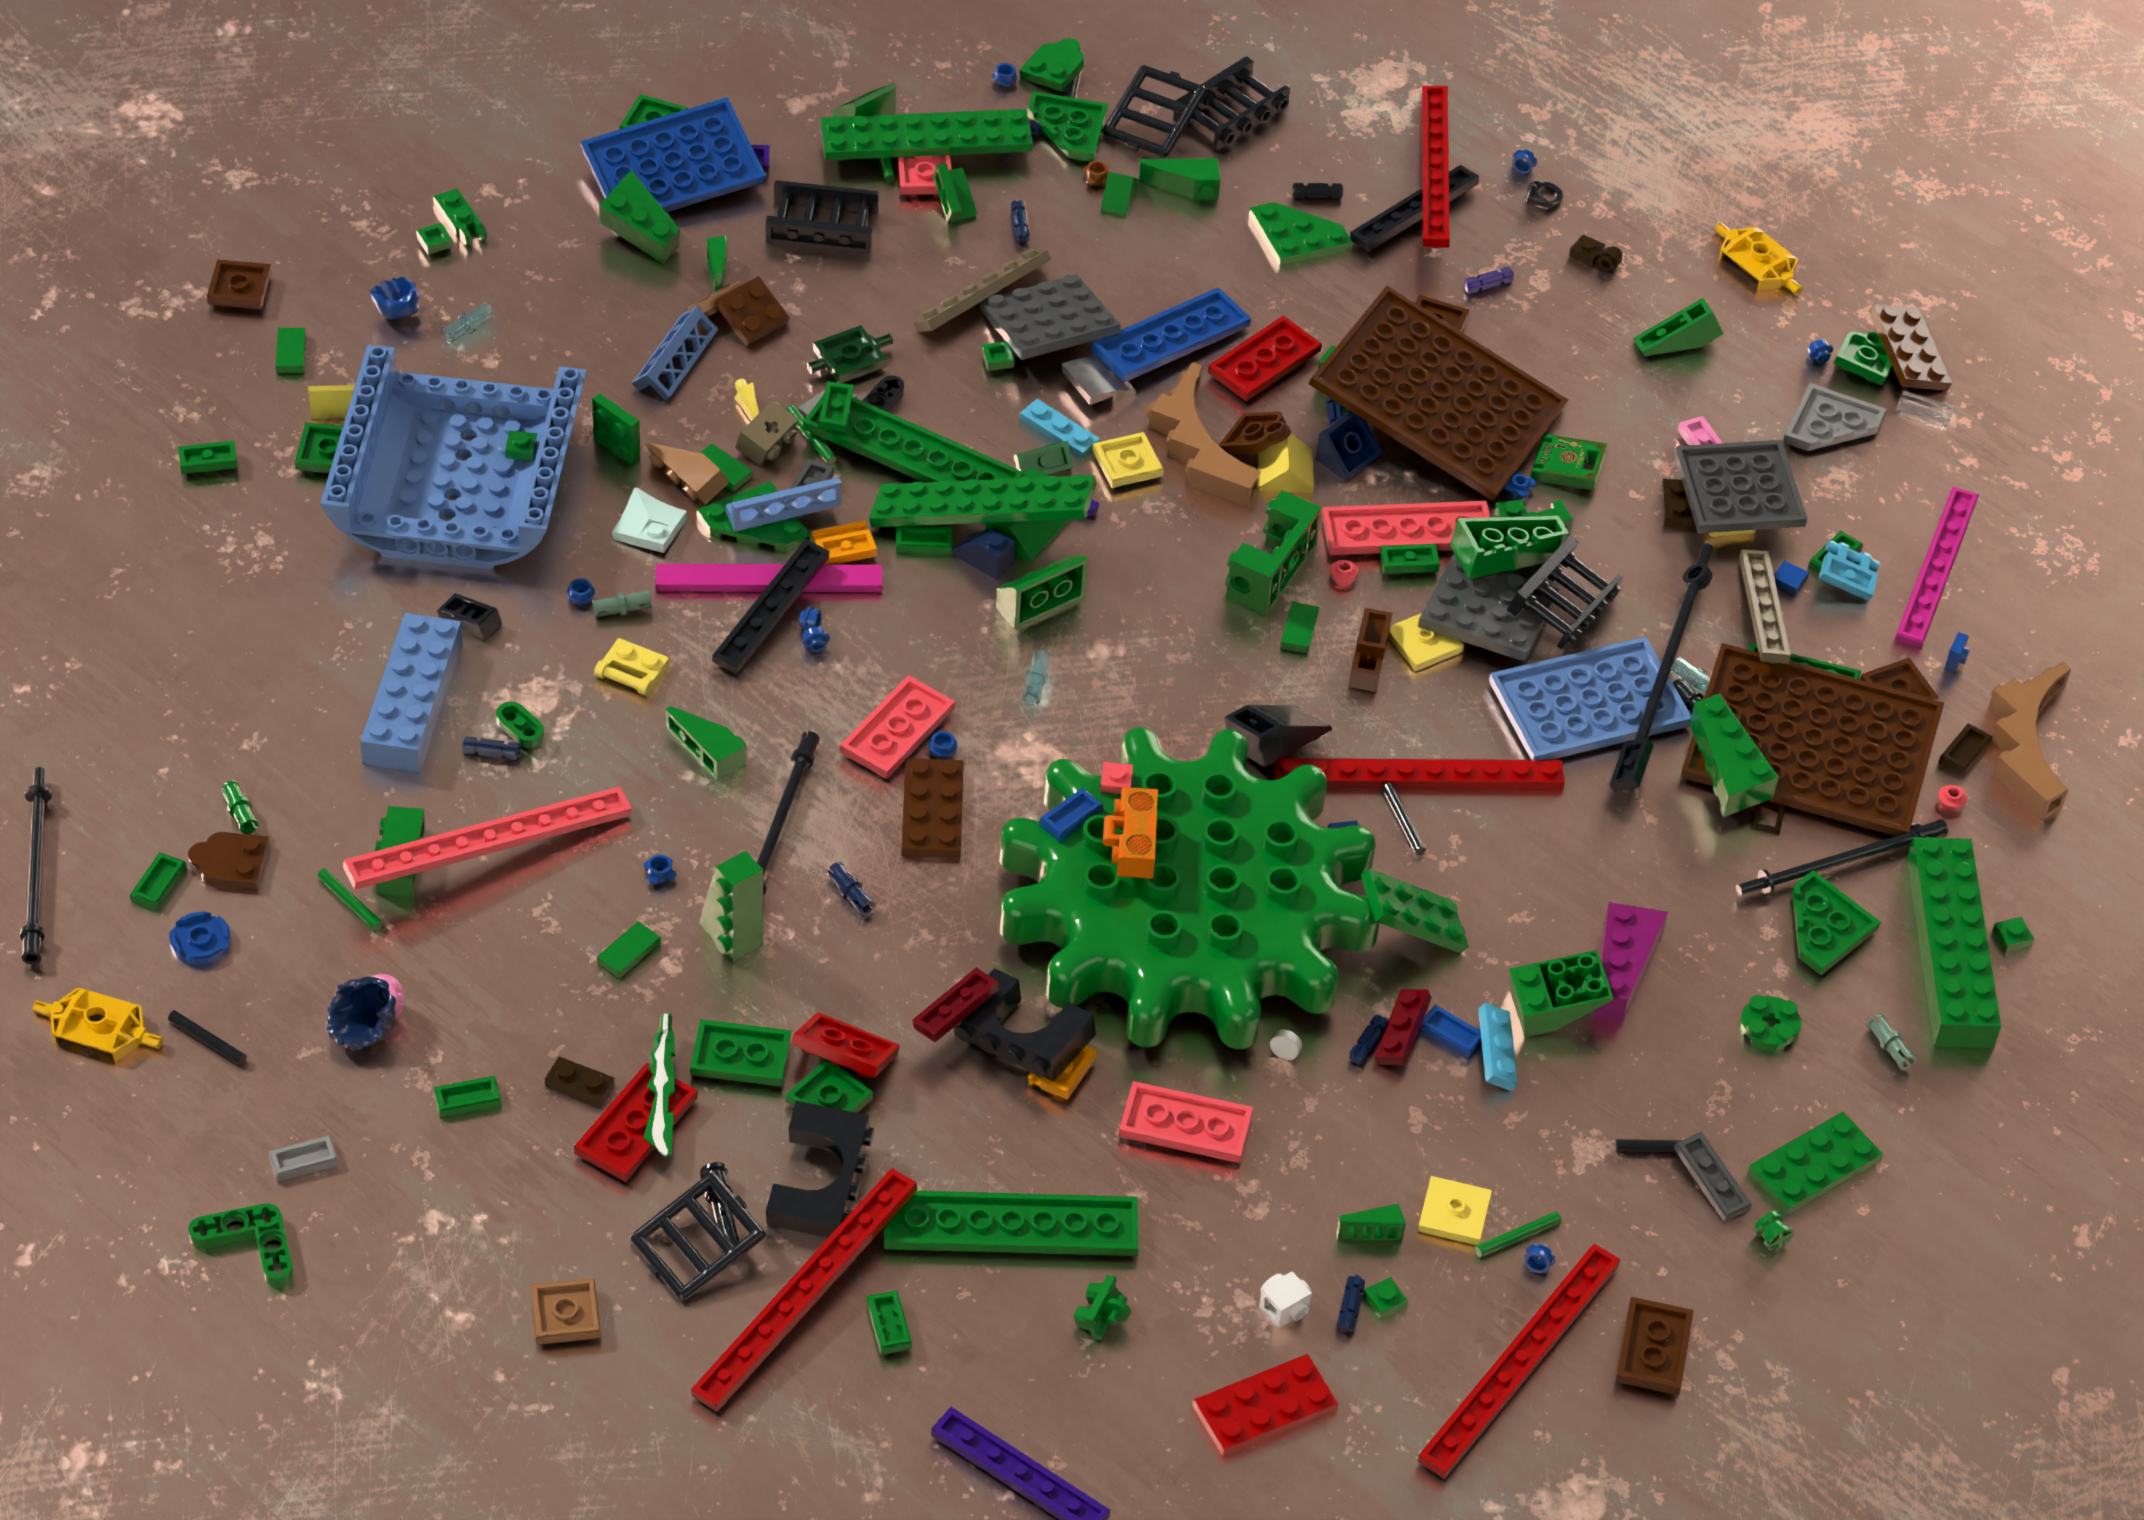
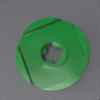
M1752 996L1749 1003L1742 1010L1739 1022L1740 1031L1743 1036L1746 1034L1751 1039L1750 1043L1758 1049L1771 1052L1784 1050L1786 1045L1791 1043L1793 1045L1799 1037L1801 1017L1797 1012V1005L1793 1001L1783 1000L1778 997ZM1771 1020L1776 1024H1774V1027H1769L1765 1021Z

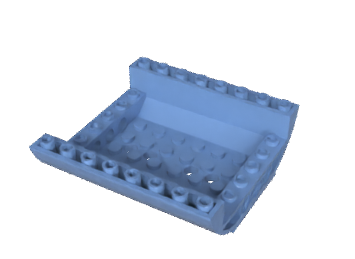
M367 345L320 505L339 530L361 545L381 553V557L492 570L495 565L509 563L522 558L542 541L547 531L587 369L559 366L554 388L548 389L399 372L396 370L394 347ZM509 430L537 433V444L533 461L505 458ZM466 437L474 438L472 441L463 440ZM460 457H469L466 461L458 460ZM451 496L459 497V498H457V499L454 500V501H451V500H448V499H447L448 497H451ZM446 516L453 517L450 521L442 520Z

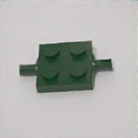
M861 325L813 342V350L820 359L808 362L806 364L810 374L826 369L840 383L887 367V358L880 351V348L892 345L893 338L889 333L874 338Z

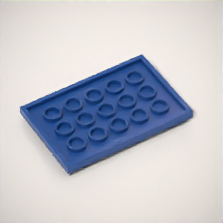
M728 97L580 141L583 154L604 199L630 170L634 172L665 212L766 182V175Z

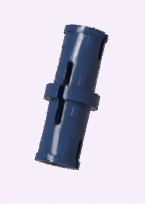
M842 862L832 864L829 867L831 870H827V875L836 883L844 899L848 898L860 915L869 914L876 903L862 888V882L858 878L855 879Z

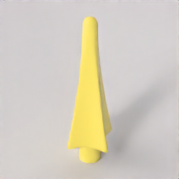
M739 379L735 382L737 390L735 400L752 421L759 414L754 384L752 382L747 385L745 379Z

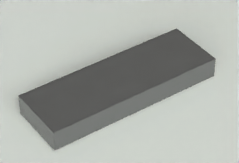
M1702 1131L1675 1144L1674 1150L1724 1223L1751 1209L1752 1204Z

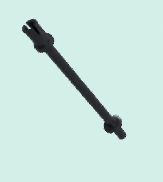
M806 731L802 733L798 748L791 755V761L794 766L757 860V863L763 869V878L804 770L813 766L815 760L814 752L820 738L812 731H808V735ZM763 883V895H764V894L766 893L767 888H766V885Z
M42 767L34 769L33 785L25 791L26 800L32 803L27 925L20 930V938L23 941L21 959L27 964H37L41 961V942L45 938V930L39 926L44 804L52 799V791L50 788L45 787L46 771Z
M1938 819L1924 825L1915 824L1911 825L1909 833L1771 875L1766 869L1759 870L1758 879L1736 885V891L1739 896L1762 890L1765 895H1771L1775 885L1804 877L1812 870L1821 872L1912 843L1913 837H1947L1948 827L1943 819Z

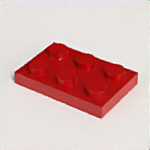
M819 1012L793 1034L791 1045L800 1048L804 1053L816 1054L828 1059L834 1065L846 1066L856 1070L859 1075L873 1078L898 1056L900 1045Z

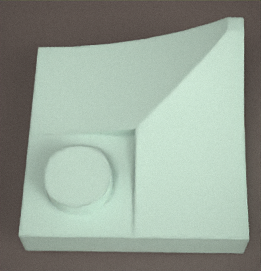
M635 487L620 520L612 531L613 540L664 553L687 521V511L663 503L640 488Z

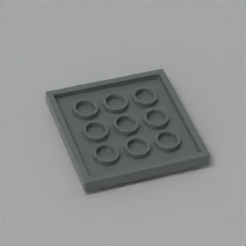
M1077 274L1066 275L1061 279L1041 282L1038 285L1027 288H1017L1012 292L1001 295H992L979 302L980 311L1021 360L1121 333L1120 323Z
M1782 440L1675 446L1674 457L1698 533L1806 527V512Z
M1453 555L1419 618L1418 627L1526 661L1545 621L1530 609L1526 611L1523 608L1516 617L1507 611L1516 593L1529 579L1508 572L1468 579L1458 559ZM1552 587L1557 592L1559 591L1558 588ZM1536 594V600L1551 611L1554 603L1542 595L1540 597Z

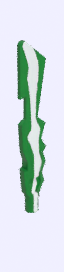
M662 1014L660 1016L659 1031L653 1037L654 1048L649 1054L652 1063L648 1067L653 1076L647 1088L655 1094L644 1139L663 1156L670 1157L674 1112L668 1113L669 1096L675 1094L674 1067L671 1060L672 1057H676L674 1032L672 1031V1015Z

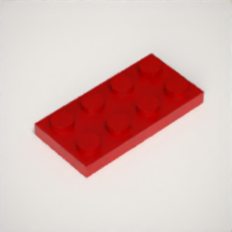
M1283 315L1209 364L1208 373L1243 400L1248 401L1321 351L1322 343Z
M647 1062L574 1146V1154L624 1182H627L655 1149L644 1139L655 1094L647 1088L653 1076L648 1067L650 1064ZM674 1078L675 1094L669 1096L668 1113L674 1112L673 1126L698 1098V1090Z
M1308 1354L1198 1397L1193 1401L1195 1411L1223 1457L1338 1410L1339 1404Z

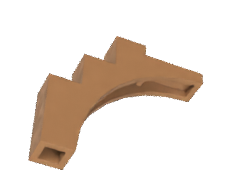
M1192 362L1187 371H1182L1176 389L1172 388L1169 395L1161 393L1156 402L1150 403L1146 415L1149 417V430L1167 436L1166 445L1169 446L1168 458L1187 464L1185 473L1188 474L1187 486L1249 507L1259 490L1261 470L1242 463L1225 452L1211 439L1202 426L1195 409L1194 400L1201 384L1202 365Z
M2064 662L2055 667H2048L2041 675L2034 679L2029 678L2023 684L2015 678L2005 684H1998L1991 692L1992 697L1988 707L1999 718L1994 725L1991 743L2002 752L1997 759L1994 777L2041 820L2063 807L2068 788L2053 773L2043 756L2038 742L2036 726L2040 710L2051 697L2066 686L2071 668Z

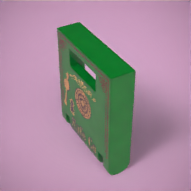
M1545 434L1542 438L1530 477L1538 482L1595 490L1606 458L1607 443ZM1587 455L1588 464L1594 465L1593 470L1583 469Z

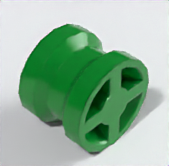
M1778 1211L1767 1213L1754 1225L1755 1233L1764 1238V1244L1770 1251L1784 1246L1794 1234L1792 1228L1783 1223V1217Z

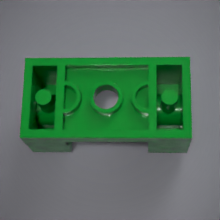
M1281 490L1276 499L1272 498L1266 507L1268 520L1265 523L1263 533L1266 534L1265 546L1273 549V551L1269 554L1243 542L1237 552L1233 551L1227 561L1229 573L1225 579V586H1227L1226 599L1266 616L1317 546L1322 507Z

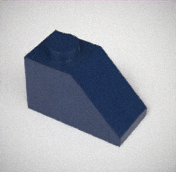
M991 528L969 534L952 550V555L998 580L1014 564L1015 541Z

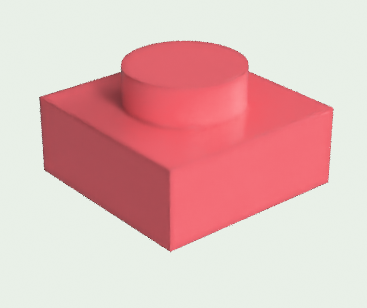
M1103 762L1100 792L1121 794L1122 788H1131L1133 765Z

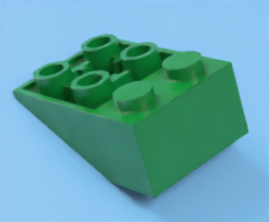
M1597 950L1509 969L1510 993L1525 1038L1556 1031L1613 1000V995Z

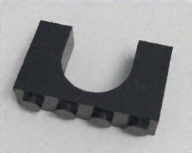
M994 968L988 975L998 981L999 990L953 1028L954 1035L962 1041H968L981 1047L988 1053H993L1006 1059L1013 1065H1019L1038 1077H1044L1054 1082L1096 1036L1094 1014L1068 1003L1046 1027L1038 1031L1017 1033L1007 1030L1001 1023L1022 1000L1019 979Z
M796 1101L788 1127L789 1142L824 1149L832 1153L840 1161L842 1170L833 1183L818 1190H804L773 1183L765 1211L766 1224L768 1226L828 1238L852 1212L849 1211L851 1201L856 1202L860 1184L856 1183L858 1173L863 1174L865 1171L867 1156L863 1155L865 1146L870 1147L872 1144L874 1128L870 1127L869 1115Z

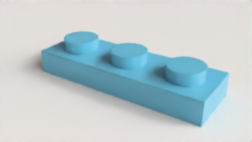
M1038 398L1020 412L1019 421L1054 443L1068 441L1070 453L1080 460H1083L1093 452L1094 443L1100 442L1099 437Z
M1485 1002L1478 1008L1485 1079L1487 1083L1511 1091L1518 1085L1510 1011Z

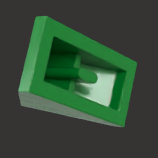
M1108 172L1100 212L1126 217L1139 179Z

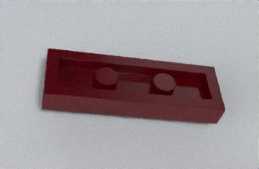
M976 967L912 1020L913 1028L933 1042H937L999 990L998 981Z
M1428 989L1400 990L1374 1055L1378 1065H1406L1432 999Z

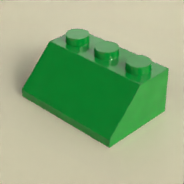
M1031 467L1023 477L1037 478L1048 477L1049 475ZM1071 519L985 523V530L993 528L1014 540V555L1032 563Z
M1086 555L1068 556L1059 561H1054L1035 572H1030L1015 581L1005 583L997 588L996 608L1009 624L1016 629L1084 598L1086 594L1088 558Z

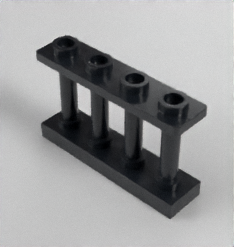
M1247 56L1201 84L1206 87L1207 92L1191 119H1195L1215 134L1213 148L1217 151L1226 145H1230L1240 136L1249 133L1251 129L1266 122L1273 115L1285 110L1289 104L1290 87L1285 85L1274 92L1254 78V61ZM1248 85L1265 98L1256 103L1238 89ZM1188 92L1175 101L1187 105L1194 93ZM1230 96L1247 108V110L1238 114L1220 100ZM1212 107L1229 121L1219 125L1202 111ZM1174 111L1173 120L1176 123L1181 113Z
M775 181L774 202L780 205L777 217L767 216V243L871 254L873 227H867L866 225L869 213L878 214V191ZM790 205L806 206L803 220L788 218ZM816 208L832 209L830 222L814 221ZM843 210L858 212L856 225L840 224Z
M1571 536L1524 584L1507 608V611L1515 617L1523 608L1526 611L1530 609L1562 633L1564 636L1557 645L1561 650L1568 642L1572 645L1576 642L1583 632L1580 630L1581 628L1584 630L1588 629L1596 618L1594 614L1599 616L1608 605L1607 599L1612 602L1622 589L1618 585L1623 576L1618 574L1609 583L1575 558L1577 555L1573 552L1579 542ZM1562 566L1566 569L1570 567L1602 592L1598 597L1594 596L1562 572L1564 570ZM1551 580L1553 583L1557 581L1588 604L1589 607L1582 611L1550 587V582L1548 581ZM1535 595L1545 596L1576 621L1570 626L1539 603Z

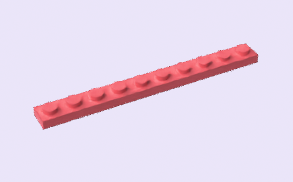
M619 786L344 860L343 868L354 890L624 818L631 815L632 807Z

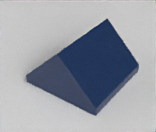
M1349 410L1319 433L1316 461L1342 479L1348 480L1384 452L1367 421Z

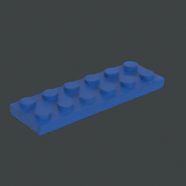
M1218 287L1124 328L1120 334L1093 342L1091 351L1123 382H1126L1250 327L1252 318Z

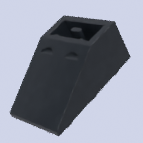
M1245 705L1224 717L1226 729L1239 731L1247 739V757L1264 767L1275 763L1278 759L1297 751L1300 747L1319 739L1322 735L1332 730V726L1296 705Z

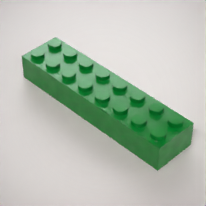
M1913 837L1907 856V865L1934 1046L1994 1048L2001 1029V1021L1972 839Z

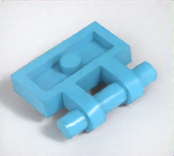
M1829 540L1825 547L1828 553L1823 559L1819 580L1869 601L1874 595L1878 579L1876 571L1880 566V562L1872 559L1870 554L1865 552L1860 554L1849 549V545L1840 542L1838 544Z

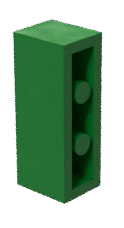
M388 806L386 818H381L380 836H382V841L376 842L375 851L424 839L426 828L424 809ZM417 873L376 884V893L379 895L413 897Z

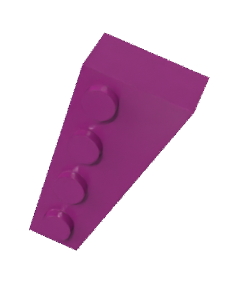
M1609 902L1603 928L1600 959L1613 995V1000L1595 1009L1593 1017L1620 1022L1624 1021L1636 990L1663 935L1668 915L1667 911Z

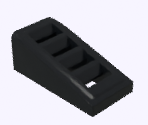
M456 593L437 610L438 615L444 619L461 621L463 630L484 641L488 640L502 625L497 608Z

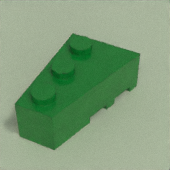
M630 170L599 205V223L664 264L679 247L680 229L634 172Z

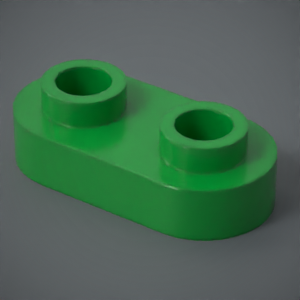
M505 702L497 708V725L516 743H519L520 746L534 748L543 742V724L521 704Z

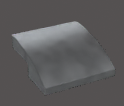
M1097 356L1083 357L1062 364V372L1089 405L1107 398L1113 404L1136 395V390L1128 381L1123 382Z

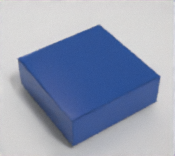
M1784 560L1774 573L1776 586L1796 595L1808 579L1809 572Z

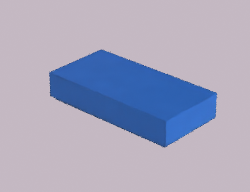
M1082 788L1039 819V826L1060 843L1081 828L1089 817L1102 813L1103 804Z
M1436 1004L1424 1017L1419 1030L1467 1059H1470L1482 1045L1481 1031Z

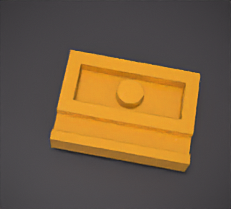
M866 520L812 531V541L829 550V559L825 564L836 565L877 556V547L870 530L867 528Z
M1086 1046L1054 1082L1044 1077H1038L1031 1072L1028 1076V1084L1032 1087L1034 1085L1040 1086L1043 1091L1068 1099L1096 1060L1097 1051L1095 1048Z

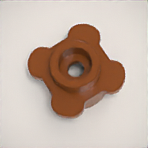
M1092 161L1088 166H1085L1083 173L1087 176L1086 182L1090 185L1106 183L1108 177L1107 164L1102 161Z

